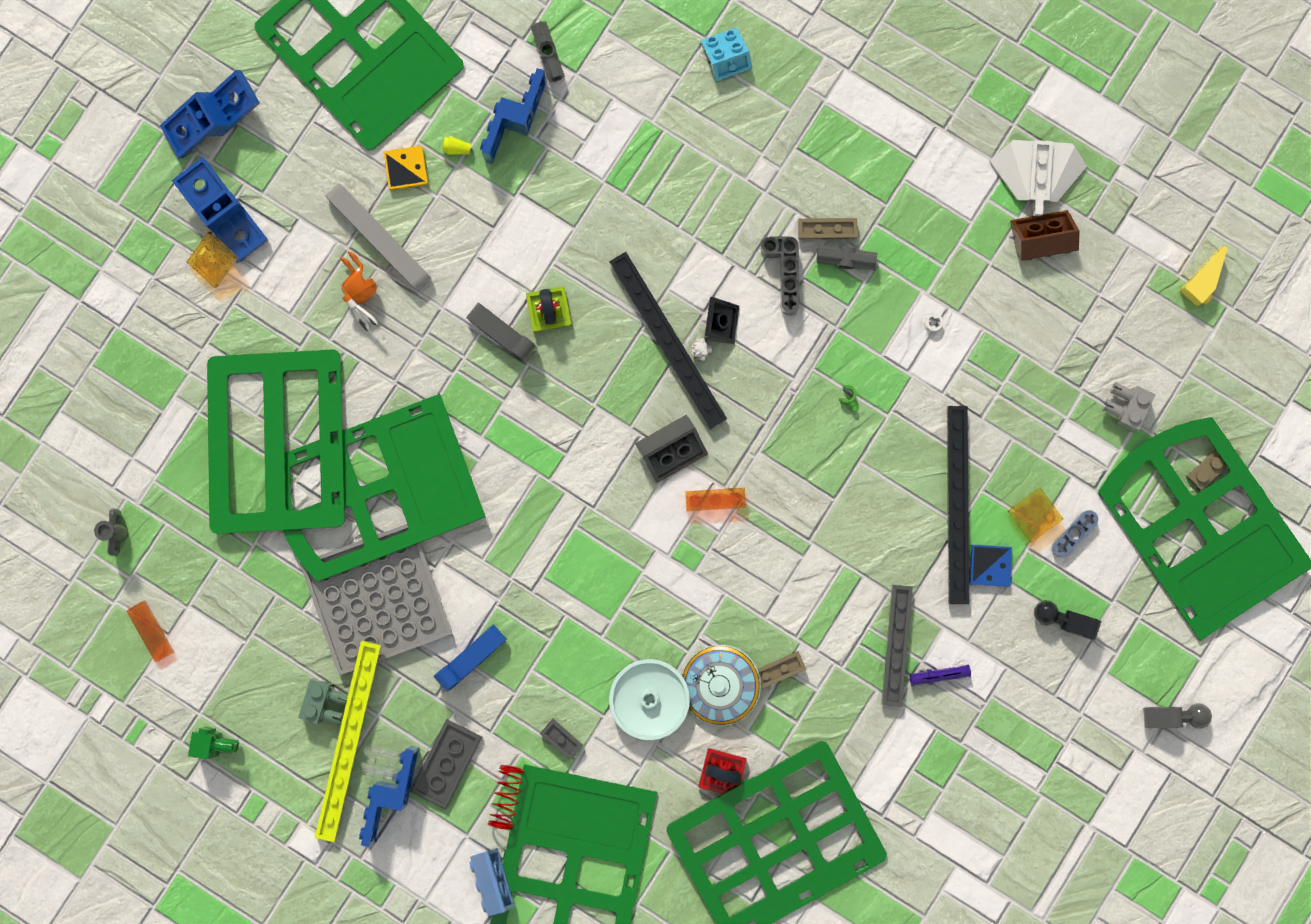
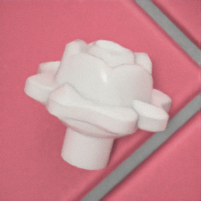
M697 338L691 346L692 355L696 357L697 361H704L705 356L712 352V347L707 345L704 338Z

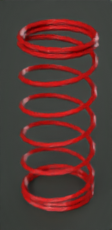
M500 765L499 773L520 780V782L497 781L496 783L510 787L518 792H494V794L511 799L516 803H492V805L507 809L514 814H489L511 824L488 821V825L498 829L512 830L514 824L503 817H511L516 815V813L504 806H514L518 802L506 795H517L520 791L507 784H520L523 781L519 777L508 773L523 774L525 770L514 766Z

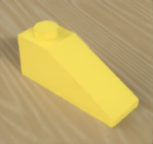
M1225 245L1219 248L1180 289V292L1196 307L1202 303L1206 305L1213 298L1211 294L1216 290L1228 248Z

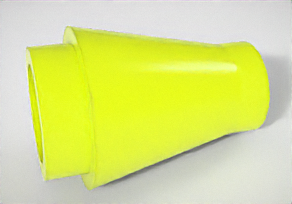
M452 136L444 137L442 152L447 153V155H469L471 143Z

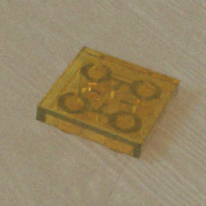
M207 232L186 262L213 288H216L239 257L212 232Z
M1041 487L1007 510L1031 543L1064 520Z

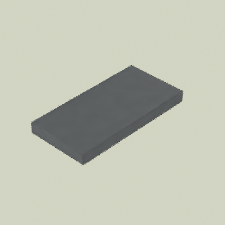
M446 719L410 792L447 809L483 736Z

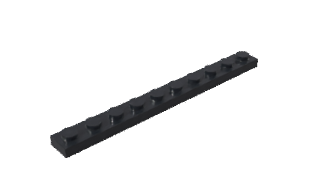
M627 252L609 261L710 430L726 421L727 417Z
M947 406L948 604H969L968 406Z

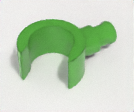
M850 385L843 386L844 389L852 392V398L849 400L839 398V400L844 404H848L852 412L857 411L858 408L854 400L856 398L855 388Z

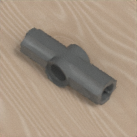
M537 22L530 27L548 81H559L565 75L547 22ZM545 49L553 50L549 55L543 54Z
M819 245L816 263L837 265L841 269L859 268L875 270L877 253L859 251L849 246L837 248Z

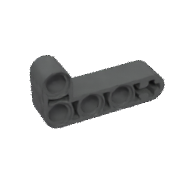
M790 236L766 237L762 241L760 250L762 255L767 258H780V308L785 315L790 316L795 314L799 308V243L796 238ZM767 243H771L775 246V250L767 251L764 246ZM786 243L793 244L795 249L793 251H787L784 248V245ZM790 262L794 265L795 269L788 271L785 269L784 264ZM786 282H792L795 285V288L793 290H787L784 284ZM789 296H792L791 304L795 305L792 307V309H789L788 306H785L788 303Z
M477 303L466 317L468 321L524 364L538 350L531 340L524 335H520L480 303Z

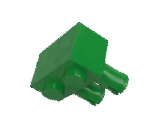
M213 727L199 728L198 731L192 732L188 757L211 759L218 757V752L236 753L239 748V740L222 738V733L216 732V728Z

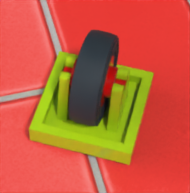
M564 286L526 293L533 333L572 326Z

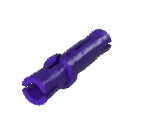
M968 664L933 671L932 669H927L926 672L909 674L911 686L927 683L933 685L934 682L971 677V669Z

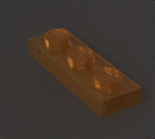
M745 488L685 491L686 511L746 508Z
M142 601L126 610L155 662H159L174 653L172 646L146 601Z

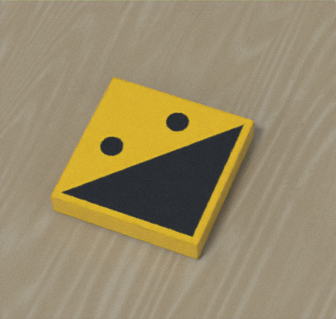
M422 145L383 151L390 191L429 185Z

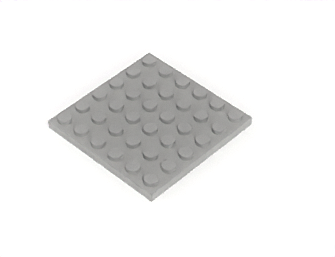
M405 524L377 534L380 541L404 533L408 530V525ZM363 540L322 554L319 558L323 562H328L362 549L364 547ZM421 543L320 582L316 581L300 562L339 676L354 671L361 641L381 645L379 662L453 635Z

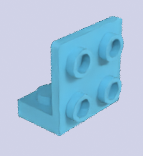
M737 28L701 40L702 46L711 62L713 76L716 81L753 69L749 50Z

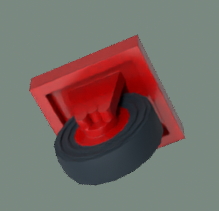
M708 748L698 787L723 794L740 785L747 758Z

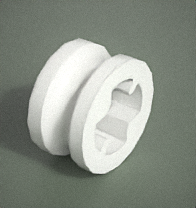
M936 313L930 314L924 320V327L930 332L938 331L943 325L942 317ZM929 319H937L938 323L936 325L938 327L930 326L929 323L931 321Z

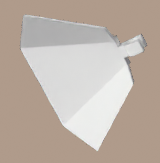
M1012 140L990 160V163L1017 201H1034L1032 216L1043 215L1044 201L1057 203L1087 167L1072 143Z

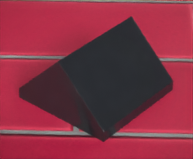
M710 297L704 336L706 341L734 344L739 305Z

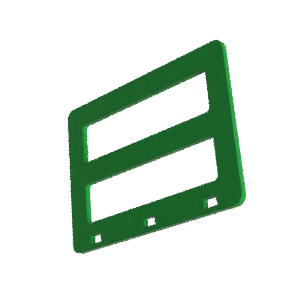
M331 349L225 355L209 358L207 361L210 530L215 534L341 527L345 523L340 353ZM317 370L321 507L311 510L288 511L286 506L284 373ZM336 372V384L330 383V373ZM262 373L266 509L264 512L232 514L230 512L228 377L230 375ZM338 432V444H331V433ZM333 493H339V505L333 504Z

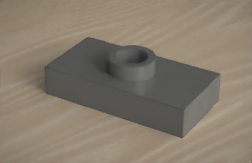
M554 718L540 732L541 736L569 760L583 745Z

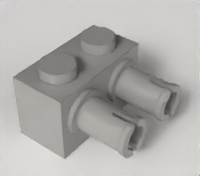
M1115 382L1110 393L1125 399V404L1122 407L1107 399L1104 403L1105 407H1102V411L1117 417L1116 425L1131 432L1138 431L1156 394L1139 386L1129 389Z

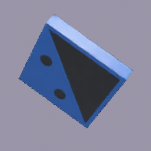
M971 545L970 585L1010 587L1012 547Z

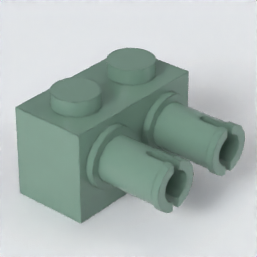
M315 678L310 679L298 718L316 724L322 723L324 720L340 725L343 713L327 709L328 701L346 706L347 700L344 699L348 698L349 693L334 690L332 683Z

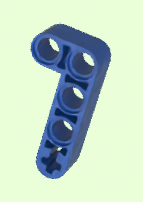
M492 625L433 677L446 692L450 691L499 648L507 638L495 625Z

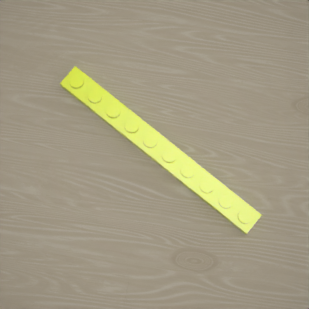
M361 641L316 829L315 838L330 842H335L381 650V645L366 641Z

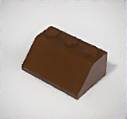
M1068 210L1011 220L1015 248L1021 261L1079 251L1080 231Z

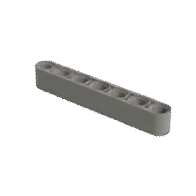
M340 183L325 195L417 292L432 279Z

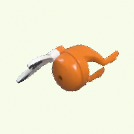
M348 251L350 258L359 268L355 271L350 261L343 257L340 258L351 272L341 285L342 292L345 294L342 299L353 310L360 325L366 331H369L370 328L367 321L373 325H377L378 322L371 314L357 304H363L370 300L377 291V285L372 278L369 280L363 279V264L354 253Z

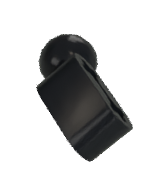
M1048 600L1039 602L1034 608V617L1041 625L1048 626L1058 623L1063 631L1096 640L1102 621L1066 610V613H1062L1058 610L1055 603Z

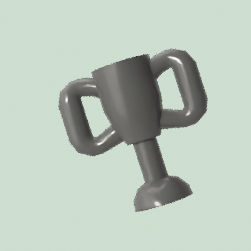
M112 508L109 511V522L100 521L94 528V534L99 540H108L107 552L110 556L115 557L120 553V543L125 541L128 536V529L125 525L121 524V511Z

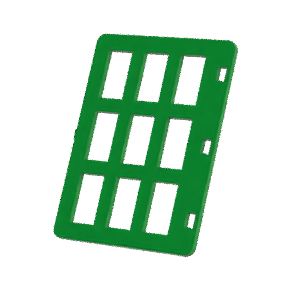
M818 741L749 780L741 781L740 785L672 821L666 829L671 842L716 924H747L755 920L756 924H772L884 862L887 857L886 850L832 750L825 741ZM820 759L830 779L792 799L781 779ZM771 785L781 806L743 826L733 806ZM837 791L847 810L809 831L799 810ZM722 812L732 833L694 853L684 833ZM788 817L798 838L760 858L750 838ZM854 822L864 842L826 863L816 842ZM739 844L750 864L712 885L702 864ZM805 849L816 869L777 889L767 869ZM864 859L866 865L856 870L854 864ZM757 876L767 896L729 916L719 896ZM810 890L812 895L801 901L799 895Z

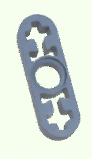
M1091 510L1082 512L1053 542L1051 546L1052 553L1057 557L1067 556L1097 525V514ZM1084 516H1092V524L1087 523L1083 528L1077 525L1078 522L1079 524L1084 523L1086 520ZM1072 528H1076L1080 532V536L1076 540L1070 537L1069 533ZM1064 536L1066 537V539H1067L1069 542L1073 543L1072 545H1071L1070 543H1067V544L1065 545V547H1064L1065 552H1063V551L1058 552V551H1057V550L1059 549V547L1057 546V544H1060V545H1061V544H1064V543L1066 542V540L1063 539Z

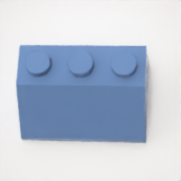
M498 848L471 856L470 868L476 875L475 885L477 891L481 892L483 899L481 906L483 911L487 913V916L506 912L514 908L515 904Z

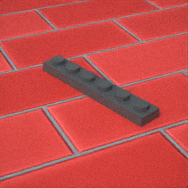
M892 585L882 705L902 707L913 591L911 586Z

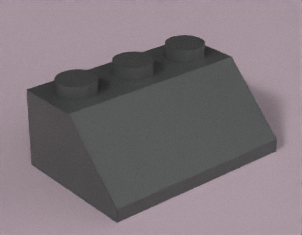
M687 414L635 443L656 483L708 455L695 426Z

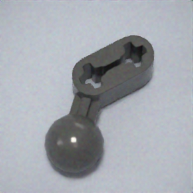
M1201 703L1191 705L1187 711H1182V707L1143 708L1145 728H1183V723H1189L1192 727L1201 729L1207 727L1212 721L1211 710Z

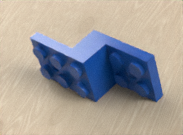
M537 68L535 74H531L529 79V85L531 86L528 92L525 91L522 99L524 104L501 97L500 102H496L493 110L495 114L493 121L490 120L487 126L488 136L482 140L480 146L485 162L493 164L505 129L528 136L547 83L544 70Z
M235 70L212 92H195L159 126L177 158H184L205 138L224 136L258 106L260 102L242 70ZM235 93L238 96L237 102L234 101ZM182 127L185 128V135H184V136H183V134H182V129H183Z
M204 157L171 180L237 264L268 241L262 230ZM198 180H204L205 186L200 190L196 189L195 183ZM239 231L246 233L242 241L236 240V234Z
M410 746L405 751H402L400 763L403 765L401 771L397 773L396 784L379 781L369 788L367 799H370V804L365 808L363 815L366 823L361 828L359 839L362 840L361 846L370 847L375 843L382 807L402 811L407 807L419 747Z

